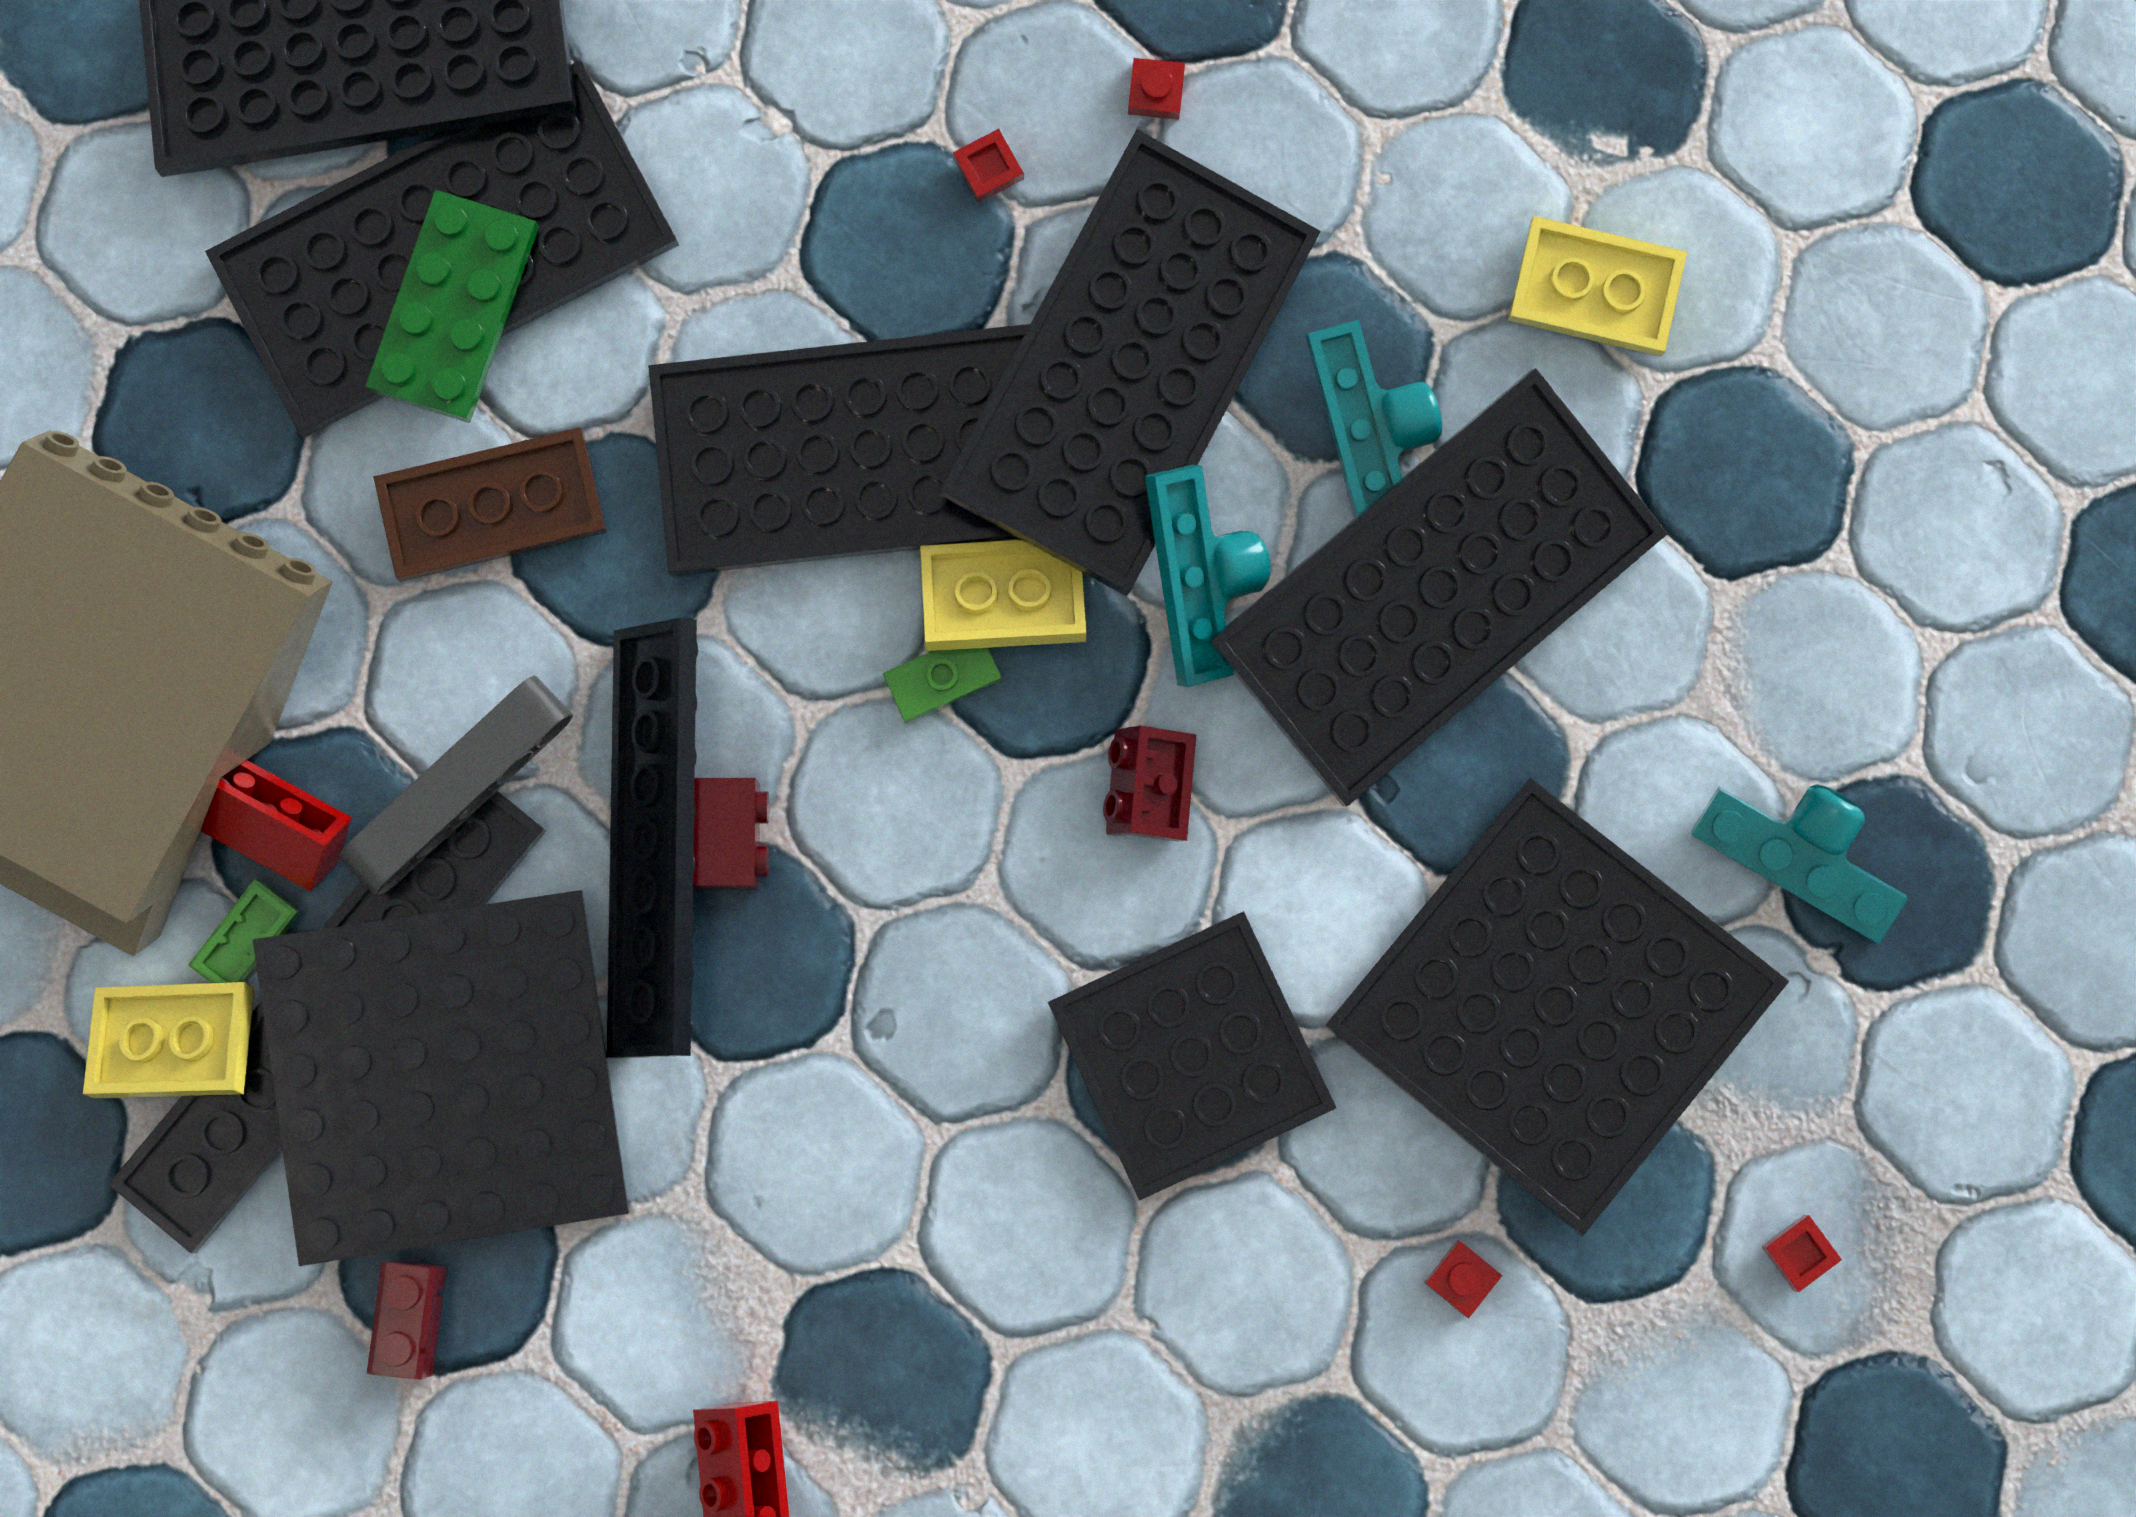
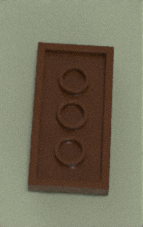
M581 427L373 476L394 573L399 582L607 533L585 434Z

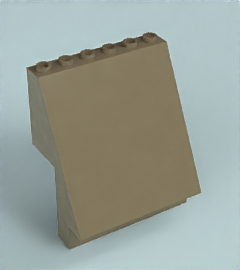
M49 430L20 444L0 480V884L134 957L161 935L220 778L271 743L333 581L318 574L315 567L310 563L297 558H288L269 548L268 542L260 536L246 532L241 533L221 522L220 516L206 508L193 507L174 497L173 491L168 487L156 482H146L126 471V466L120 461L110 457L98 456L79 446V441L73 436L64 432Z

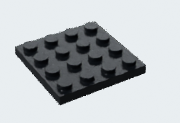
M1244 911L1048 1002L1139 1201L1336 1109L1334 1101Z

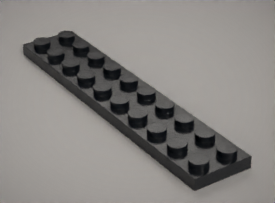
M497 791L400 882L383 895L376 897L361 881L321 929L485 905L547 830ZM262 1002L255 1007L251 1016L244 1094L181 1096L108 1184L191 1254L197 1253L282 1151Z

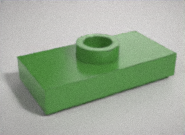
M989 648L931 651L883 673L905 724L1002 681Z
M254 879L188 966L210 983H247L257 970L253 939L284 935L301 911L260 879Z

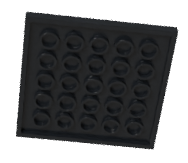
M1529 778L1327 1022L1326 1028L1583 1237L1789 983V980L1537 782Z
M583 890L253 939L299 1266L629 1214Z

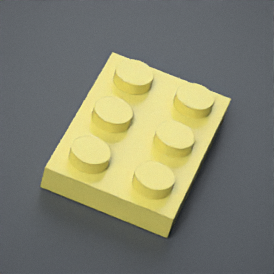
M1533 216L1528 229L1508 321L1661 357L1665 353L1687 251Z
M1024 540L920 546L926 651L1086 642V620L1081 571Z
M245 982L95 987L83 1094L91 1098L244 1094L254 987Z

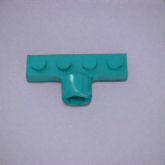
M1359 320L1311 332L1305 336L1354 517H1357L1402 479L1398 465L1399 454L1403 451L1433 444L1442 435L1440 408L1435 394L1428 384L1415 382L1389 390L1381 389L1378 386Z
M1188 465L1145 475L1177 685L1191 687L1233 676L1232 670L1208 641L1226 627L1225 605L1231 599L1260 592L1268 583L1271 574L1268 550L1262 539L1251 531L1244 532L1241 530L1215 537L1211 528L1202 466Z
M1816 784L1810 786L1792 815L1785 820L1774 819L1718 786L1691 830V835L1878 944H1880L1908 900L1904 893L1846 859L1847 849L1863 826L1865 817L1856 803L1823 785Z

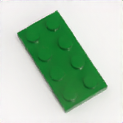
M435 189L365 386L369 392L467 423L471 422L539 228L536 221Z

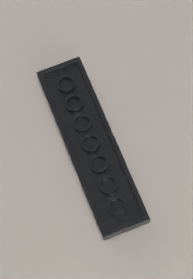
M676 618L614 630L607 1058L691 1056V1037L693 1033L691 998L694 977L692 966V929L694 926L693 874L695 871V859L693 854L694 819L696 815L694 782L697 760L695 749V713L697 710L696 658L698 655V644L696 641L697 620Z

